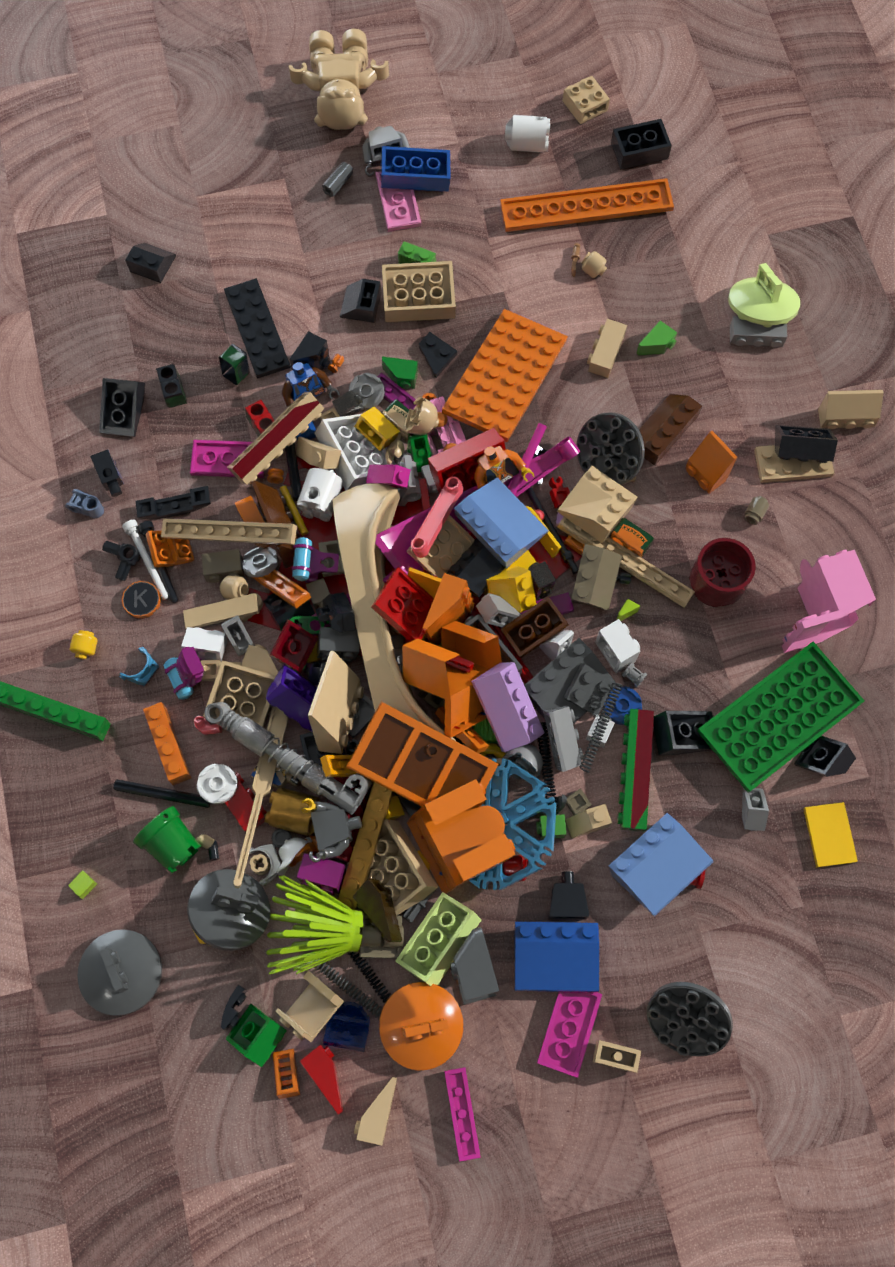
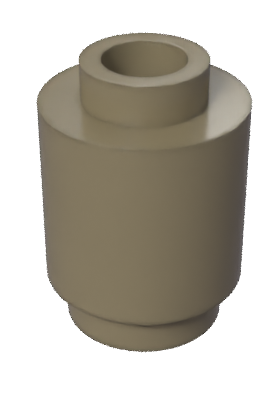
M762 496L752 498L744 517L748 523L757 525L762 521L769 508L767 499Z

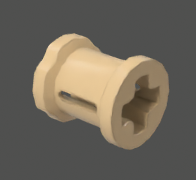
M258 854L251 858V869L257 875H265L269 872L270 862L264 855ZM257 862H259V863L262 862V863L264 864V867H263V868H262V867H259V868H258L257 865H256V863H257Z

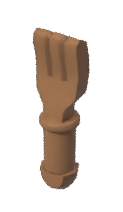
M579 243L574 244L571 257L573 260L571 275L573 277L576 275V265L580 259Z

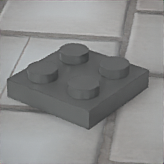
M581 663L563 698L596 716L600 713L608 697L607 694L611 690V684L614 681L586 664Z

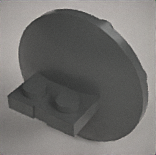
M614 412L601 413L590 418L579 432L577 447L580 453L577 454L581 469L585 473L591 466H594L620 485L631 481L638 474L644 461V441L639 429L629 418Z
M232 869L217 870L200 879L193 888L187 904L188 919L196 935L209 946L226 951L240 950L252 945L264 933L270 919V902L261 884L250 875L244 873L241 887L235 888L234 878L236 870Z
M114 930L99 936L87 947L79 962L77 977L80 992L92 1008L107 1015L122 1016L138 1011L150 1002L161 983L162 961L157 948L147 937L131 930Z
M689 982L666 984L653 993L647 1006V1020L659 1042L677 1051L682 1056L712 1055L722 1050L730 1040L733 1029L731 1013L719 996L703 986Z

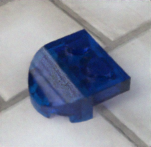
M343 1002L327 1022L323 1045L365 1052L370 1019L363 1006L355 1002Z

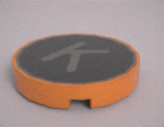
M146 581L132 583L126 588L122 596L124 609L134 618L143 619L150 617L158 610L161 603V597L157 588Z

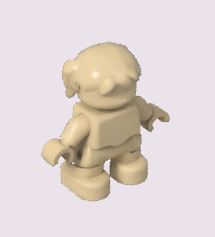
M349 29L343 34V54H335L334 39L329 32L324 30L313 32L309 38L311 69L314 73L307 70L305 62L302 63V69H294L293 65H289L290 79L293 83H304L313 91H321L317 98L318 114L314 119L319 127L327 126L333 130H348L356 125H365L368 117L364 112V101L361 98L360 89L369 88L375 80H385L389 76V61H385L383 65L377 66L376 61L372 59L370 63L371 68L366 69L368 67L367 38L365 33L359 29Z

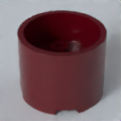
M718 538L708 542L700 551L689 576L691 587L695 591V597L702 603L717 608L718 606H727L737 602L754 577L756 570L754 556L747 546L735 539Z

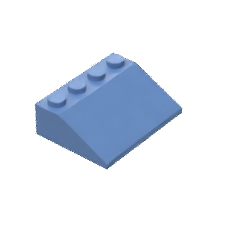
M498 477L468 495L454 507L457 518L506 569L549 532Z
M666 813L608 867L612 877L655 916L713 863V860L685 828L671 815Z

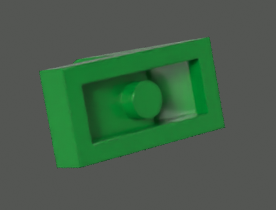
M427 434L408 437L407 452L411 454L412 461L416 462L417 472H421L422 466L429 465L428 458L432 457Z

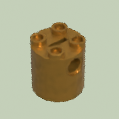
M280 787L276 792L273 791L271 793L269 803L272 806L266 814L265 823L272 827L310 836L314 832L311 817L313 810L303 813L302 809L309 808V806L301 802L306 798L312 799L313 802H320V797Z

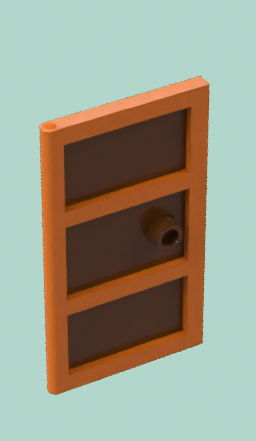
M381 701L346 768L422 807L475 779L486 789L499 764Z

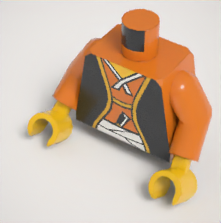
M500 446L496 448L487 447L484 451L485 454L477 460L478 467L475 471L474 480L478 489H480L497 477L503 483L519 473L518 470L522 471L521 476L527 482L528 480L525 475L531 473L534 477V473L531 469L525 467L526 464L518 453L508 449L503 451Z

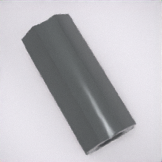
M341 162L322 185V190L330 197L335 196L353 174L351 165Z

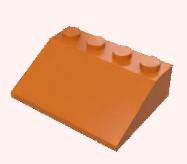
M446 573L443 574L423 626V630L431 644L437 646L442 641V627L454 621L462 623L467 618L468 613H472L474 603L467 580Z

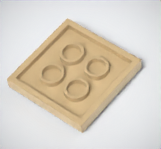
M449 515L427 556L423 558L416 557L412 552L411 546L406 552L430 575L442 579L443 574L449 571L450 567L459 560L463 552L468 550L475 539Z

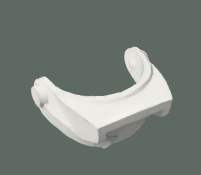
M274 844L259 846L255 849L251 847L249 855L262 851L270 859L269 874L266 878L259 881L262 886L268 884L277 876L276 871L281 865Z

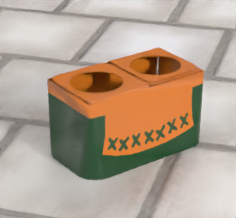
M625 518L621 519L611 535V539L640 557L644 555L654 541L653 536Z

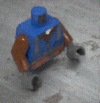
M301 362L295 363L293 370L285 375L286 382L282 389V396L287 407L304 392H311L315 397L325 392V388H327V394L332 400H334L331 396L333 391H336L340 396L339 391L331 386L332 383L325 372L316 367L311 368L307 363L304 365Z

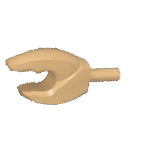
M401 434L397 435L396 440L392 441L386 450L385 457L389 465L395 456L399 458L404 452Z

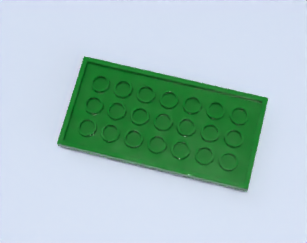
M813 641L706 722L697 732L747 793H749L865 700Z

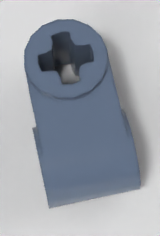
M73 489V495L69 503L65 504V507L70 511L92 518H99L104 514V507L97 497L77 489Z

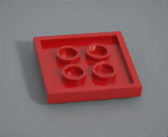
M397 567L371 608L411 642L417 638L422 640L425 634L423 626L434 598L402 569Z

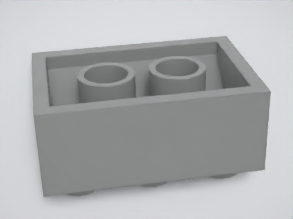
M562 706L543 711L556 769L564 772L582 765L581 760L584 756L582 749L578 748L577 744L579 733L577 728L574 729L572 721H575L573 709H570L569 706Z

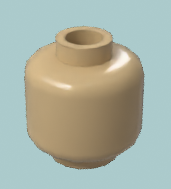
M596 251L588 252L581 262L582 270L592 278L598 275L602 276L607 269L605 266L607 261Z
M229 575L220 583V592L223 598L229 600L246 596L249 592V586L244 578Z

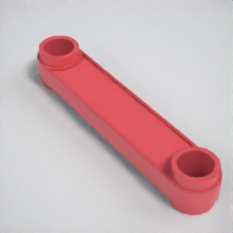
M450 477L446 480L441 493L415 538L411 541L412 552L418 558H423L429 554L432 544L463 493V485L457 477Z

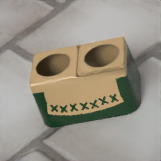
M395 399L382 414L400 431L399 434L408 441V437L414 435L407 432L406 429L408 428L405 427L409 409Z

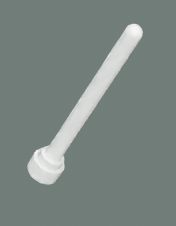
M136 520L125 522L122 525L125 534L132 537L161 598L164 600L168 599L167 590L138 534L139 530Z

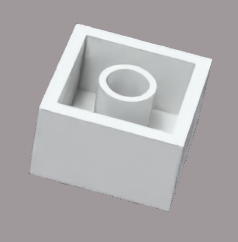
M619 619L599 630L595 641L616 674L627 668L631 663L634 664L640 653L639 643L631 638L627 625L625 623L622 624Z

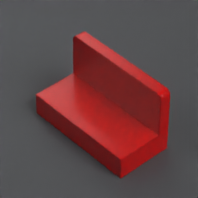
M426 478L418 479L421 498L406 504L408 518L430 508Z

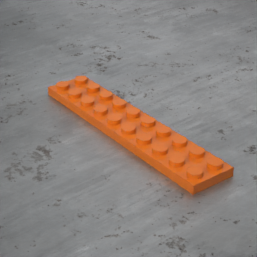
M667 178L500 199L505 232L668 212L674 209Z

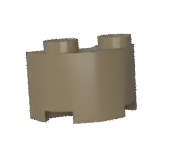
M338 540L318 543L319 551L339 554L338 572H322L323 577L345 574ZM326 558L324 561L321 560V564L331 568L334 565V560Z

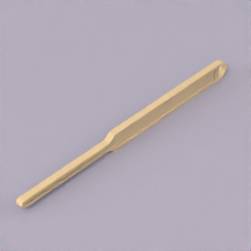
M272 707L267 730L274 734L275 738L278 737L280 745H282L289 717L279 708ZM275 739V740H274V743H276L277 745H278V739ZM267 753L259 758L252 785L255 799L234 878L235 888H240L242 885L263 797L270 793L276 771L277 760L273 758L271 762H268L270 755Z

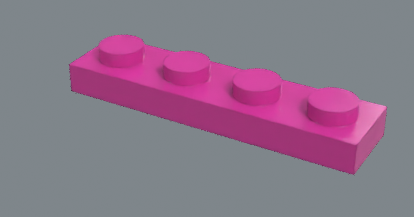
M466 1068L444 1071L459 1162L481 1158Z

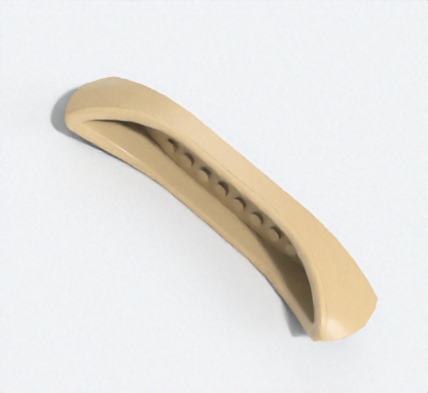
M385 484L357 485L342 492L332 500L343 568L375 712L382 701L445 735V731L421 709L412 693L410 685L403 680V673L401 674L391 640V636L397 635V633L390 629L391 625L371 608L385 585L383 579L386 577L385 556L375 544L376 536L378 533L391 527L400 500V494L397 488Z

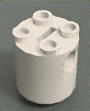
M513 115L506 124L505 140L511 151L548 152L549 136H546V134L550 133V119L541 116Z
M310 469L297 501V507L303 511L302 515L306 518L317 517L322 521L329 522L334 512L332 499L340 494L344 484L343 480L332 469Z

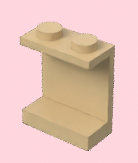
M308 971L303 978L310 984L286 1014L279 1008L275 1012L281 1016L279 1021L287 1028L290 1026L294 1028L292 1033L300 1040H303L305 1037L312 1042L344 1000Z

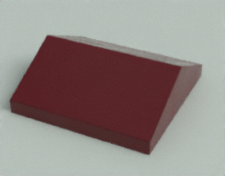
M287 620L270 655L278 662L301 673L318 638L294 622Z

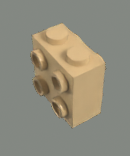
M593 76L568 86L564 89L563 93L564 104L579 124L608 111L610 98Z

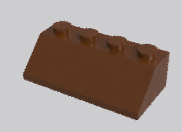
M670 394L639 429L644 441V458L656 466L697 419L702 405L688 395Z

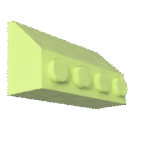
M442 892L395 962L429 986L432 984L438 985L450 968V963H453L454 956L472 929L477 928L481 919L474 911Z

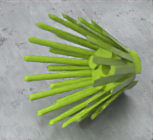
M284 875L279 876L280 880L291 888L278 883L275 884L276 887L287 892L285 894L286 898L295 902L275 896L272 897V901L295 908V911L286 910L285 915L270 914V919L304 925H294L292 927L293 930L269 932L267 937L324 939L293 942L289 947L267 950V955L321 949L270 962L267 964V967L276 966L277 969L271 970L269 974H276L294 968L293 971H297L296 974L348 952L359 951L362 941V934H360V927H363L362 911L352 910L306 879L305 881L309 886L301 885Z

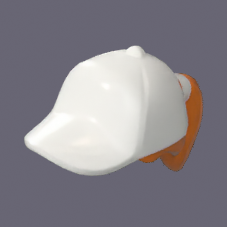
M311 835L305 839L291 838L285 840V843L279 849L282 863L276 873L278 875L285 874L290 866L294 867L297 862L302 861L304 853L309 854L313 852V856L318 853L316 836Z

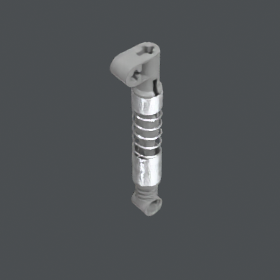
M211 703L205 708L204 715L209 722L216 723L223 729H226V731L232 734V738L257 755L263 756L267 753L270 755L268 762H271L273 758L277 760L276 768H283L286 770L285 774L289 772L294 776L293 779L298 778L301 780V784L318 796L323 795L351 815L357 810L371 787V780L358 773L351 775L344 785L334 779V777H325L323 769L319 764H314L313 760L307 761L305 755H298L297 750H291L287 743L280 745L278 737L275 738L274 734L250 718L242 717L232 711L227 703ZM216 708L220 711L219 717L215 714ZM275 739H278V745L274 743ZM287 745V748L283 749L282 746ZM356 780H360L359 784L361 786L356 788L355 792L349 789L356 787L358 785V782Z

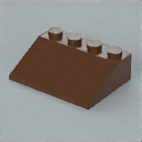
M252 481L251 483L266 523L292 524L291 522L294 520L291 512H286L284 506H287L284 496H280L277 489L257 481ZM298 529L296 530L295 541L301 537ZM275 544L284 567L293 566L294 545Z

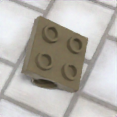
M363 915V927H360L362 941L359 948V958L397 959L402 952L404 942L402 916H396L402 941L387 942L382 937V932L378 927L370 923L368 915Z

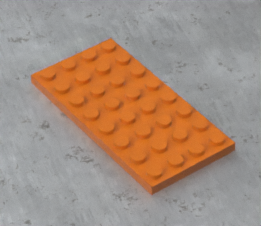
M504 309L443 406L442 413L483 432L495 428L504 441L508 442L564 347L568 336Z

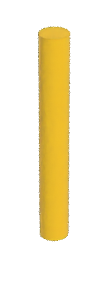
M287 486L280 487V491L286 500L301 535H307L309 532Z

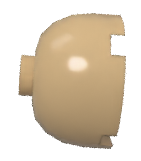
M418 397L413 403L416 405L414 410L410 409L407 414L405 427L408 428L406 429L407 432L414 435H426L438 426V412L432 402L423 397Z

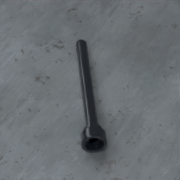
M144 521L138 525L140 534L146 537L145 534L148 531L155 530L152 521ZM158 567L170 601L177 603L178 597L166 567Z

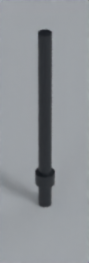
M532 487L526 490L528 497L536 510L540 509L544 512V519L542 521L561 546L559 551L562 554V560L568 564L573 574H577L579 568L573 560L572 552L566 548Z

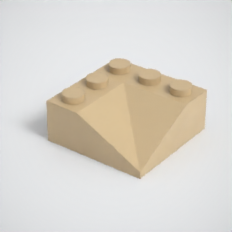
M591 466L564 500L557 512L603 543L614 531L621 519L629 513L638 497L594 466Z
M222 660L207 705L216 702L227 703L232 711L242 717L250 718L263 727L272 706L266 700L267 691L276 676ZM216 708L215 714L217 717H219L220 711L218 708Z

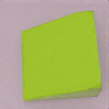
M629 599L626 600L616 619L622 621L636 614L640 605Z
M82 870L68 886L78 897L84 899L97 883Z

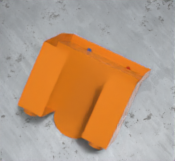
M454 621L442 627V647L418 638L402 645L404 682L445 699V736L452 738L487 718L471 681L497 664L502 663L497 635ZM459 656L472 661L474 666L473 670L468 673L445 664V662Z
M476 779L423 805L407 822L422 854L430 864V870L437 884L445 894L516 855L514 843L503 834L505 823L501 813L491 806H481L487 800L485 797L486 791L484 786L478 783Z

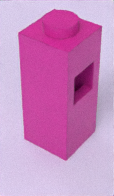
M369 465L366 483H379L395 488H407L411 469L399 465Z

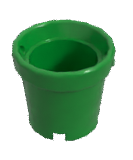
M174 806L167 808L157 815L133 840L136 846L142 850L145 849L170 874L177 871L176 867L178 865L183 866L198 852V849L202 847L182 822L180 813Z

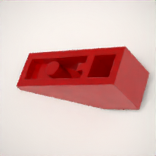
M320 1044L300 1062L339 1115L343 1112L336 1066L332 1059L335 1055L328 1046L324 1048Z

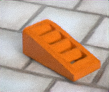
M294 1049L273 1052L278 1098L284 1099L299 1096L300 1086ZM290 1058L288 1062L279 1063L280 1059ZM291 1067V1070L280 1072L282 1068ZM292 1076L290 1080H281L283 1077ZM293 1085V1088L283 1089L285 1086Z

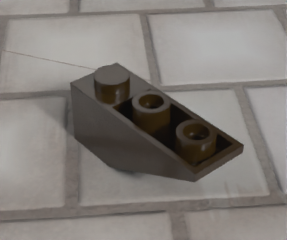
M367 879L353 896L357 902V907L368 915L370 923L378 927L382 932V937L387 942H401L402 937L391 894L379 880Z

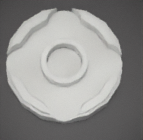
M209 765L198 776L197 790L206 802L212 804H223L229 801L235 795L238 788V780L234 771L226 765Z

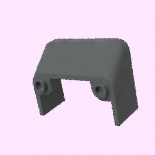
M482 928L472 929L454 956L453 963H450L453 981H458L464 1005L496 996L495 992L499 991Z

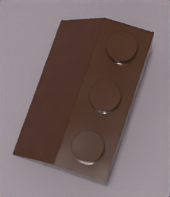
M548 596L501 628V631L519 657L522 658L569 626V624Z

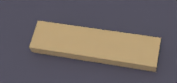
M255 593L183 610L185 629L187 627H203L228 621L237 615L241 618L260 613L258 597Z

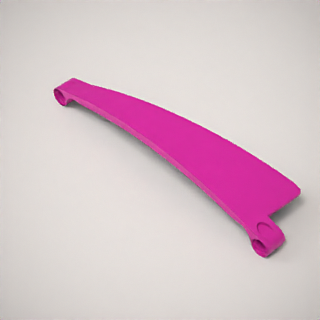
M570 436L531 460L528 468L534 473V477L531 473L525 475L528 482L524 479L522 480L515 495L516 497L555 468L580 453L579 448ZM513 477L503 482L507 488H509ZM477 485L463 491L462 495L459 497L454 507H456L464 499L465 496L467 497L468 495L478 490ZM432 507L377 534L375 544L393 566L394 570L399 567L407 575L410 567L422 572L425 570L406 551L410 548L411 541L415 538ZM453 507L449 515L470 534L471 531L455 515ZM393 571L383 579V582L385 584L388 581L391 574L393 573Z

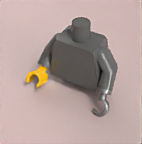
M309 798L301 802L309 806V808L302 809L303 813L313 810L311 817L319 850L317 859L313 857V852L309 853V858L313 862H318L320 859L340 856L349 846V843L353 841L351 831L362 828L360 817L356 816L348 819L347 812L344 809L330 803L313 802Z

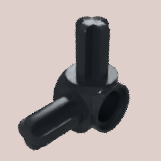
M105 541L102 550L116 555L118 560L121 561L115 578L120 581H126L131 566H135L140 559L139 551L131 544L123 543L119 545ZM133 550V556L126 558L127 552Z

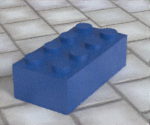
M382 146L381 188L449 192L451 179L450 150Z

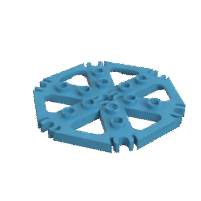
M495 758L490 759V760H492V761H494V762L497 763V759H495ZM502 759L501 765L497 766L486 787L487 800L481 806H491L501 813L506 825L503 834L506 835L507 839L512 840L515 851L528 859V865L524 869L506 876L503 873L502 863L469 880L480 889L488 890V884L492 882L493 890H503L543 869L536 862L540 865H546L542 861L541 856L546 854L551 857L552 855L550 851L545 850L546 847L554 851L555 798L550 797L546 799L545 794L550 791V788L543 787L547 786V784L508 760L507 765V760ZM516 774L532 785V792L507 804L508 783L511 775ZM539 812H544L547 816L546 836L541 841L535 839L516 825Z

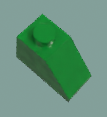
M382 356V369L391 380L403 389H415L418 361Z

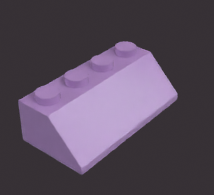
M514 662L499 663L471 681L502 752L529 744L544 734V730Z

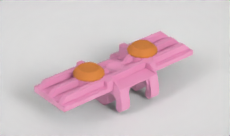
M443 396L430 400L437 408V419H439L436 429H432L427 434L431 456L466 441L459 421H453V418L442 413V408L446 403ZM434 435L438 439L440 438L443 449H439L438 453L431 437Z

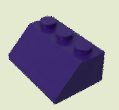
M284 664L268 688L266 700L273 707L283 711L287 717L299 722L304 729L313 732L308 713L317 687Z

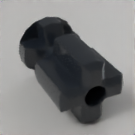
M621 572L620 575L617 574L616 581L619 580L621 584L629 585L632 575Z

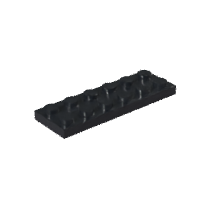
M257 278L224 288L226 298L257 379L291 368Z

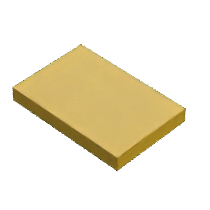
M844 802L803 808L816 868L858 862Z

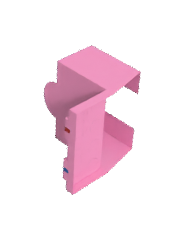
M842 550L830 557L829 555L821 556L813 567H811L807 560L803 559L801 561L800 573L802 582L798 586V591L809 616L798 620L792 627L793 631L787 633L783 638L784 644L782 649L784 653L806 647L813 641L815 644L820 643L849 628L858 620L855 610L867 604L870 607L876 600L855 550L848 552L847 550Z

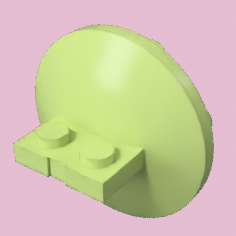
M766 263L759 265L757 277L743 279L734 284L728 297L729 305L738 315L739 319L760 324L764 327L787 324L788 321L798 314L800 308L798 294L790 286L781 282Z

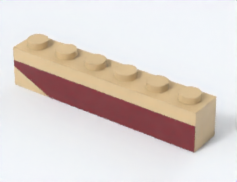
M304 392L227 468L242 484H252L251 482L258 478L257 475L261 471L263 472L269 468L270 462L274 458L277 459L283 454V449L287 445L290 446L296 441L295 437L299 433L302 434L309 428L308 424L312 420L315 421L322 415L321 412L325 408L311 392Z

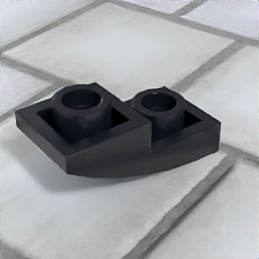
M239 984L230 996L223 1012L221 1028L226 1031L229 1028L233 1029L239 1022L238 1016L241 1013L235 1009V1006L239 1007L247 998L245 995L247 990Z

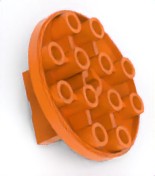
M414 982L402 986L388 998L382 1008L379 1019V1035L382 1045L394 1061L406 1068L430 1070L442 1065L456 1052L463 1035V1016L457 1001L447 990L436 984L429 986L425 982Z

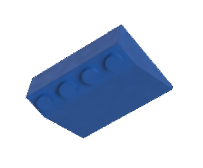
M515 922V991L599 992L598 923Z

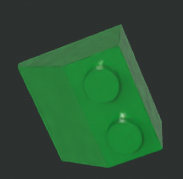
M250 1003L239 1022L226 1037V1040L246 1058L262 1067L278 1043L283 1039L287 1030Z

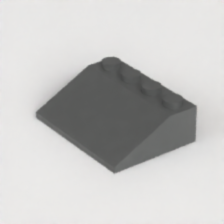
M580 638L575 640L524 685L532 704L543 717V711L569 706L570 709H573L575 721H572L574 724L587 713V711L563 698L581 663L586 664L614 681L593 651Z

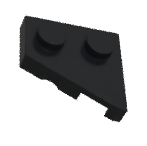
M431 332L419 343V349L425 356V360L430 365L436 378L457 355L456 349Z

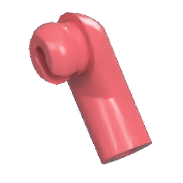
M196 716L194 718V725L202 734L222 733L221 726L210 724L203 716Z

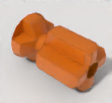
M336 354L332 359V364L328 365V369L333 373H337V367H341L344 362V356Z

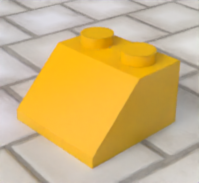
M516 566L486 579L488 592L502 597L519 613L529 610L537 604L530 570Z

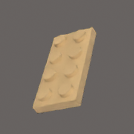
M775 445L760 446L754 450L760 483L833 477L834 475L832 461H827V463H819L816 460L803 462L796 458L782 460L775 453Z

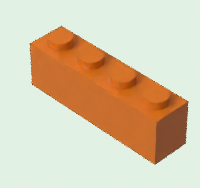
M162 702L144 708L143 711L168 781L174 786L191 779L192 777L167 708Z

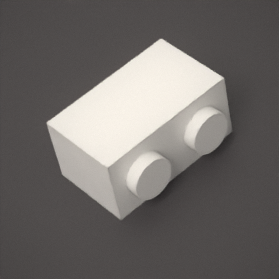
M187 627L181 647H194L199 659L220 660L222 662L227 645L226 635L218 630L211 631L199 627Z

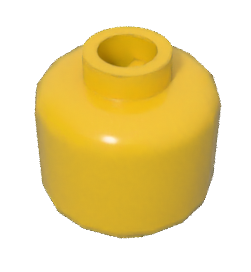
M79 630L78 633L72 636L70 651L75 654V658L86 660L87 656L90 657L95 654L98 640L94 633Z

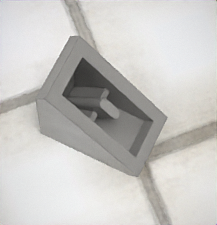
M238 615L221 624L238 656L246 653L249 645L255 646Z

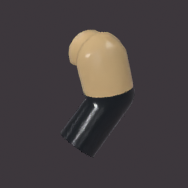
M202 834L196 838L202 847L208 849L209 861L220 859L216 840L207 834Z

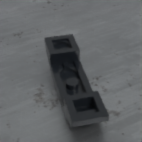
M208 486L190 489V493L155 500L154 497L135 501L138 519H160L179 516L197 511L211 504Z

